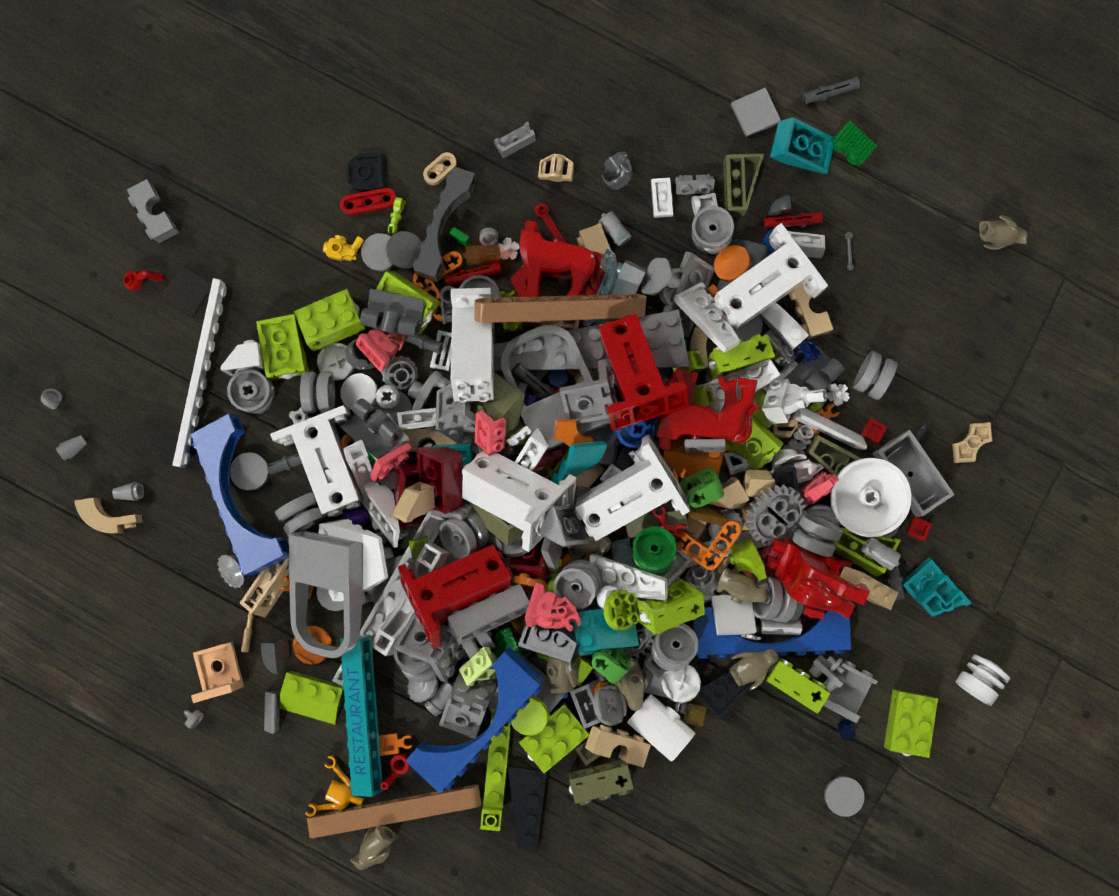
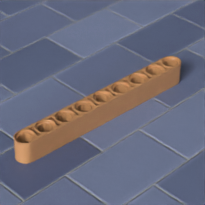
M642 294L478 298L475 299L474 320L480 323L618 319L637 314L638 318L645 317L647 297Z
M469 785L443 790L441 793L437 791L319 813L306 818L309 837L317 838L376 827L378 825L472 809L481 806L482 803L479 786Z

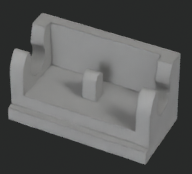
M528 122L509 134L494 139V143L502 158L536 141L535 133L530 129Z

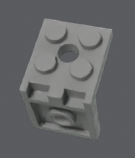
M605 359L598 361L599 380L560 388L566 418L575 419L576 424L608 418L606 407L617 402L611 366L607 367ZM581 400L589 402L587 406H580L578 403Z
M449 384L437 390L435 430L458 444L471 443L473 447L476 445V415L470 412V401L453 402L452 385Z
M412 614L394 648L396 651L430 663L439 680L446 683L449 677L453 675L458 660H461L463 657L464 648L462 644L458 645L450 627L443 624L440 625L441 630H439L442 636L439 647L433 649L427 636L424 641L418 642V636L426 634L416 614Z
M459 671L439 725L475 739L498 682L497 678L493 680H476L474 683L479 689H473L471 686L466 685Z

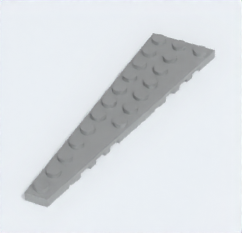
M679 310L638 318L657 368L690 367ZM603 324L567 330L574 338L588 370L598 369V361L604 359L606 360L607 367L610 366L602 346L598 327ZM552 334L540 336L520 345L513 352L510 359L511 371L517 363H521L529 371L579 370L567 342L561 337ZM509 342L494 344V371H502L501 357Z

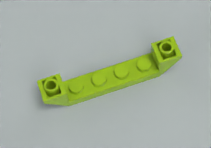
M492 708L491 723L497 709ZM508 722L503 725L505 729L498 737L494 735L490 739L492 743L489 745L480 826L482 830L500 831L511 730V723L509 724Z

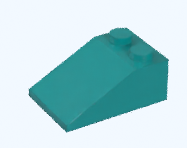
M793 117L778 122L770 157L787 165L827 174L834 144L831 142L833 137Z
M604 609L578 612L581 625L577 626V623L574 622L577 643L580 645L578 649L580 656L594 654L600 650L607 652L639 646L635 624L624 631L614 630L605 620Z

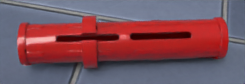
M800 212L799 215L765 217L764 228L765 230L774 229L781 223L784 227L800 226L801 228L806 225L822 224V212L809 214Z
M497 262L464 271L463 269L458 273L445 275L444 278L446 286L462 284L464 280L471 276L483 275L490 277L502 274L500 263Z

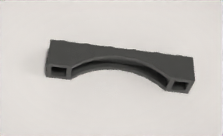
M453 167L452 172H449L447 175V185L440 193V203L434 209L433 221L428 224L426 239L420 245L421 252L413 263L417 276L439 282L445 266L441 254V236L444 226L453 211L464 201L471 198L477 183L475 173Z

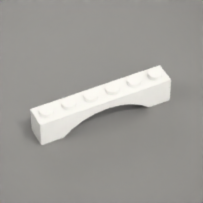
M425 543L416 560L413 572L415 578L443 567L450 552L435 543ZM404 593L390 617L381 626L372 642V647L385 656L394 654L396 642L412 614H415L406 593Z

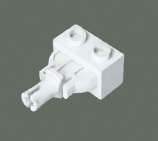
M788 378L774 380L768 385L762 409L770 424L788 423L790 414L798 409L806 408L812 402H826L827 392L825 389L809 391L807 387L790 384Z

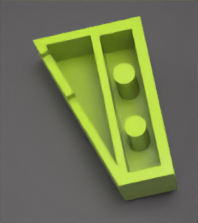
M842 528L843 533L840 540L832 541L836 545L834 553L875 576L884 574L887 568L861 551L870 537L860 536L846 528ZM883 536L873 537L895 551L901 541L900 539H890Z

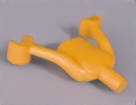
M334 755L328 756L334 763L332 765L325 763V767L333 768L344 783L332 780L325 800L333 803L323 805L310 803L308 806L312 807L314 812L306 811L305 814L308 817L314 816L317 811L343 810L350 802L359 806L362 805L364 799L352 796L351 780L337 765V758Z

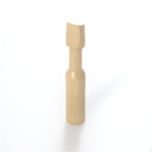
M250 612L247 616V626L244 629L242 652H249L252 635L251 626L254 615Z

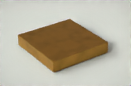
M694 495V500H695V501L699 500V499H698L699 496H695V495ZM689 504L690 512L687 514L690 519L722 526L727 521L720 508L716 505L706 504L695 508Z

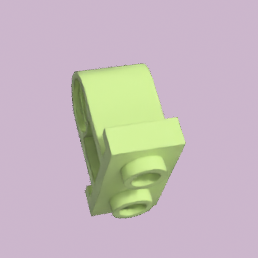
M483 647L459 669L467 686H473L476 680H493L497 678L496 671L492 665L498 658L494 652H491L489 647Z

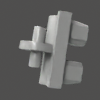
M820 654L810 669V673L816 678L822 673L828 677L823 684L827 686L829 691L837 687L840 688L847 680L842 675L845 669L839 665L843 661L841 658L835 661L830 656L826 660Z

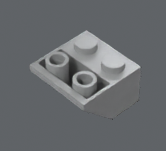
M599 678L583 683L580 686L578 685L570 692L584 729L601 722L596 716L593 707L594 689Z

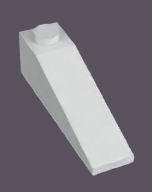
M774 303L759 314L767 326L778 333L785 345L789 346L792 350L809 336L797 321L777 303Z
M386 484L364 487L362 504L394 548L398 547L399 523L398 519L392 516L396 507L394 493Z

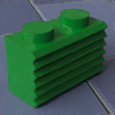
M851 121L847 122L831 140L834 144L833 148L839 153L843 152L847 156V161L857 166L863 164L877 147V144L869 139Z

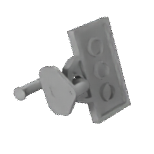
M685 252L680 268H671L666 258H655L650 262L640 284L641 291L646 295H656L658 293L661 301L665 304L663 312L679 310L684 337L689 338L694 322L673 299L675 295L701 282L704 283L705 291H707L714 267L691 252Z

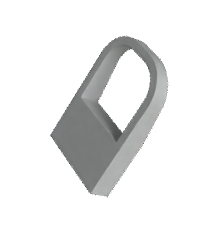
M544 325L512 339L502 353L501 368L505 379L518 388L510 370V359L513 352L520 345L540 336L556 335L567 342L584 379L583 382L578 384L593 381L574 338L568 331L559 326ZM560 392L529 406H526L523 400L521 416L525 425L531 430L530 436L537 428L540 430L548 444L545 452L566 444L560 440H554L553 437L555 419H567ZM581 400L578 404L580 406H587L589 402ZM609 418L576 424L580 433L586 435L609 425L610 422Z
M304 530L288 534L290 618L294 636L298 643L311 653L328 658L342 656L355 647L360 635L363 601L362 543ZM309 585L343 593L344 640L340 647L320 643L309 633L306 623Z

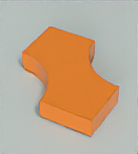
M555 419L554 440L566 443L569 448L570 444L593 442L591 436L584 435L578 431L575 419Z

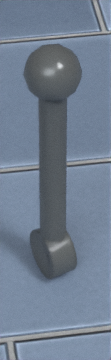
M851 232L845 234L848 247L847 270L849 271L854 269L851 251L853 234Z

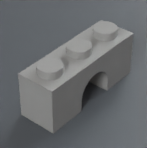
M146 179L127 189L130 195L128 200L133 207L137 208V217L142 224L145 223L147 227L145 231L151 240L154 239L161 243L179 233L171 217L166 212L152 215L153 206L162 200L149 180Z

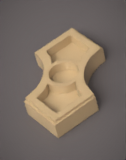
M991 422L970 424L966 438L959 443L952 444L954 463L976 461V454L979 448L985 443L992 442Z

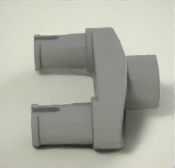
M434 371L424 384L415 380L407 394L415 399L412 411L424 409V405L434 387L443 388L451 384V380L443 377V374L438 371Z

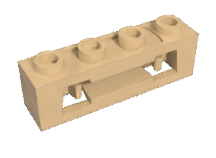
M289 558L260 572L240 604L251 614L266 617L284 591L279 589L280 586L285 587L288 584V581L282 578L283 576L289 578ZM255 590L258 594L257 597L252 596Z

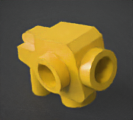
M335 235V238H330L328 242L325 241L323 252L326 253L329 259L351 262L357 259V251L364 240L357 236L354 243L349 245L345 237Z

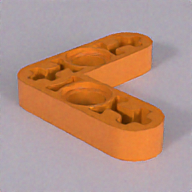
M452 251L442 257L446 264L451 262V257L453 256L455 259H459L457 260L458 264L454 265V263L448 265L449 270L444 266L439 280L443 279L445 275H450L461 268L463 259L458 252ZM415 273L413 276L414 284L424 289L427 293L434 291L437 294L436 299L440 301V293L434 284L436 282L425 278L427 286L432 285L425 289L421 282L417 283L419 276ZM436 309L433 316L436 320L442 321V316L440 314L436 315L438 313Z
M737 520L728 521L724 524L710 547L681 529L678 530L679 533L685 534L682 540L685 542L689 539L691 540L686 548H684L683 546L686 543L683 541L677 542L676 534H671L674 536L677 549L705 569L714 570L721 564L740 536L742 525ZM734 524L737 533L733 532L729 538L724 536L730 531L728 525L732 526ZM718 540H724L727 543L726 550H720L717 547ZM692 544L700 547L699 554L696 555L691 552L690 547ZM715 552L718 553L714 559L716 564L709 565L707 557L710 558Z

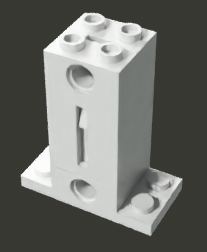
M782 223L776 226L769 236V242L776 251L721 289L714 297L713 306L721 310L725 317L724 321L729 322L734 331H737L802 283L804 284L805 292L809 296L812 295L813 298H816L828 287V284Z
M491 288L451 289L452 340L450 379L454 402H486L494 400V322L480 323L474 320L475 299L492 298Z
M344 405L270 434L274 442L284 444V446L295 443L321 514L328 515V517L343 514L342 510L344 509L352 510L360 507V503L363 502L341 447V438L335 423L341 425L348 421V418L353 417L350 409ZM318 430V434H317V436L314 438V437H313V434H314L315 431ZM342 494L343 500L338 503V496Z
M649 434L642 438V445H640L643 460L593 487L590 491L577 498L575 514L579 520L584 521L587 534L590 537L593 536L595 541L671 500L676 511L680 510L682 515L690 512L689 502L684 491Z
M484 451L478 453L475 459L466 464L462 470V498L523 530L522 549L528 552L544 537L538 533L550 507L574 505L577 477L571 474L557 485L498 453L488 456Z

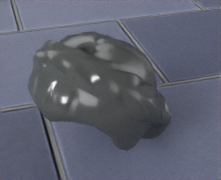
M617 152L614 156H610L605 160V172L602 174L606 185L613 190H618L628 185L633 175V168L626 152Z
M357 339L348 344L345 352L347 361L351 366L358 370H367L375 367L355 345Z

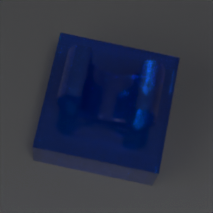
M810 340L802 341L797 346L800 350L795 354L796 357L802 354L805 355V359L801 362L802 364H807L810 360H817L822 355Z

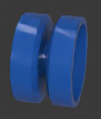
M654 417L613 432L625 446L632 448L641 447L644 436L649 434L651 439L655 437L658 430V420Z

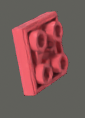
M409 443L403 444L376 460L370 479L373 482L378 480L384 481L390 476L391 472L397 471L398 465L405 463L410 457L411 446Z

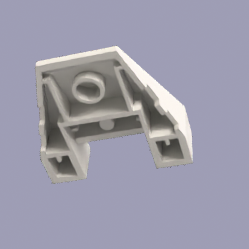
M349 519L319 524V534L362 543L363 595L365 592L370 591L373 586L380 584L388 578L382 538L369 530H362V526L353 525ZM329 590L332 601H344L343 593Z

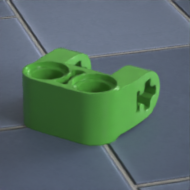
M705 468L685 477L680 482V486L689 504L695 508L719 500L725 495L720 479L713 468ZM688 483L692 485L690 490L687 489ZM696 494L699 496L697 501L694 500V495Z
M623 649L607 652L600 650L593 654L592 666L609 682L616 684L630 670V657ZM598 659H599V660L602 659V660H604V663H603V662L598 663L597 660H598Z

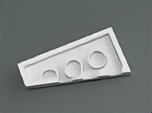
M703 282L675 295L673 301L723 353L738 346L739 338L729 322H725L722 318L723 313L721 310L713 306L714 299L711 294L706 293Z
M771 359L746 367L743 370L724 376V379L737 380L736 393L739 401L741 398V390L738 386L739 377L758 380L756 393L780 377L781 374ZM717 378L703 385L696 386L699 389L703 387L712 388L717 405L710 408L720 413L724 405L725 396L723 389L719 385V379Z
M593 553L590 555V563L594 564L601 573L602 587L611 585L618 590L634 593L637 598L666 600L668 598L667 578Z

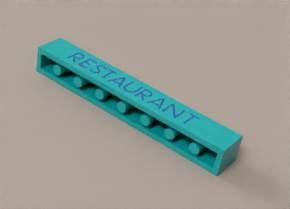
M359 635L355 647L350 652L341 656L345 696L344 708L346 710V729L348 735L347 747L349 749L351 775L350 786L352 788V796L373 797L382 792L383 789L380 786L382 783L372 641L371 635ZM344 638L340 639V646L342 645Z

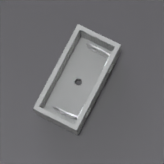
M910 430L903 432L872 453L875 458L892 463L905 475L911 489L910 509L916 517L924 516L955 495ZM908 472H912V477L908 476Z

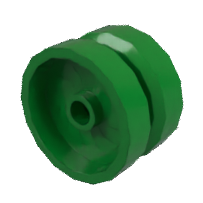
M651 526L643 529L636 535L633 541V561L635 567L658 576L668 573L676 559V541L674 536L668 530L661 527Z

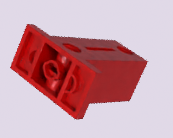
M637 314L626 315L622 319L613 322L609 321L598 326L603 349L623 402H614L606 407L612 431L689 406L688 390L685 381L680 383L674 382L668 387L664 386Z
M494 545L418 578H415L412 569L408 570L406 564L398 566L400 583L433 649L440 646V638H442L439 631L441 630L440 625L448 622L447 617L457 610L462 611L468 608L470 604L481 602L491 594L501 593L505 588L512 585V572L509 566L505 567L503 555L500 550H496Z

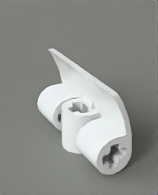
M649 694L643 701V707L636 711L627 723L668 760L673 761L693 738L695 732L680 720V716L672 708L664 706L652 694Z

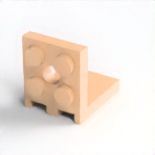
M233 641L193 653L203 690L191 695L193 703L231 693L244 687ZM216 660L222 663L221 671H215L213 668V663Z

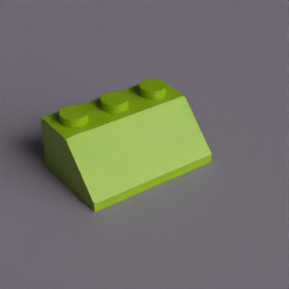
M291 670L285 675L280 693L279 709L335 725L344 698L343 686Z

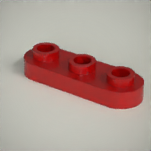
M390 188L351 194L341 199L340 208L344 214L349 216L393 207L396 195ZM385 197H390V201L385 202ZM371 200L372 204L366 205V202ZM349 204L354 205L352 209H348L347 206Z

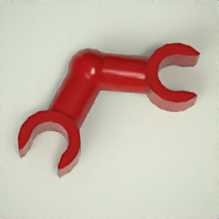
M664 504L662 506L663 513H658L656 508L653 509V514L658 518L659 527L668 530L670 533H675L679 538L685 537V534L678 531L679 528L686 529L687 526L685 524H678L677 526L667 524L665 518L666 507Z

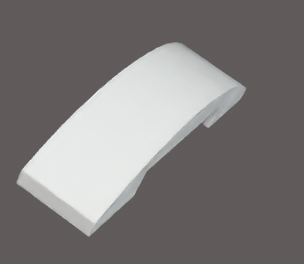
M359 440L343 449L352 476L363 498L364 487L378 486L379 483L378 481L373 482L370 479L372 468L367 458L368 454L362 440Z

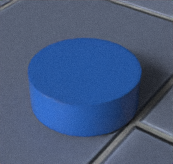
M552 370L549 373V382L553 387H563L567 383L568 376L565 370Z

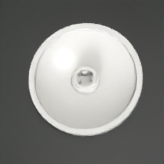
M863 458L849 463L837 474L839 481L832 487L830 502L835 517L846 529L860 536L877 537L892 532L904 521L911 506V489L907 478L895 465L882 459Z

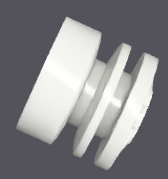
M974 654L971 660L978 666L968 662L967 666L973 673L970 674L962 671L955 683L978 700L992 706L999 696L992 688L995 686L1004 689L1005 686L999 680L1008 683L1010 677L992 661Z

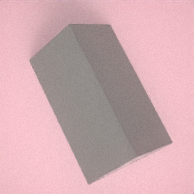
M575 506L550 507L538 534L561 546L589 543L582 520H579L575 514Z

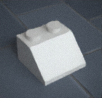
M247 340L243 344L237 345L221 365V371L230 376L249 369L264 372L265 368L260 344L255 342V340Z

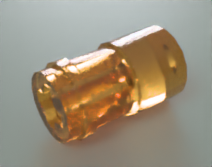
M495 244L466 246V253H463V257L466 258L468 265L500 262V247Z

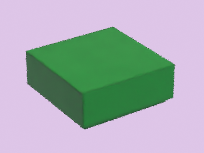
M455 227L452 228L450 231L451 238L468 247L470 243L469 236Z

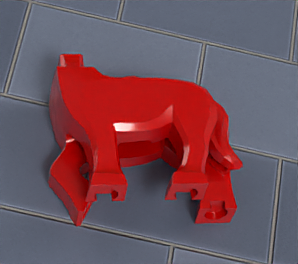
M526 221L525 230H521L520 253L523 265L511 278L518 297H539L542 276L559 278L571 275L572 287L566 296H579L584 291L586 295L606 293L602 278L607 265L606 259L601 253L589 251L587 248L578 245L565 244L563 240L553 239L552 242L546 241L538 232V222Z
M677 367L664 386L668 387L674 382L680 383L685 381L688 390L689 406L663 414L657 438L660 439L658 449L671 452L673 441L677 442L681 437L691 436V440L725 439V441L738 444L746 442L752 434L753 414L760 408V405L754 402L758 380L738 378V386L741 390V398L738 401L736 393L737 380L718 377L719 385L723 389L725 396L724 405L720 413L709 407L691 403L698 373H687Z
M786 537L784 540H773L771 549L778 552L777 557L767 555L764 560V566L773 571V574L783 583L787 593L796 602L805 606L840 613L847 619L850 618L855 604L851 603L852 601L862 605L865 604L870 593L866 584L859 583L856 585L840 577L844 567L851 568L852 562L841 560L835 556L826 557L813 553Z

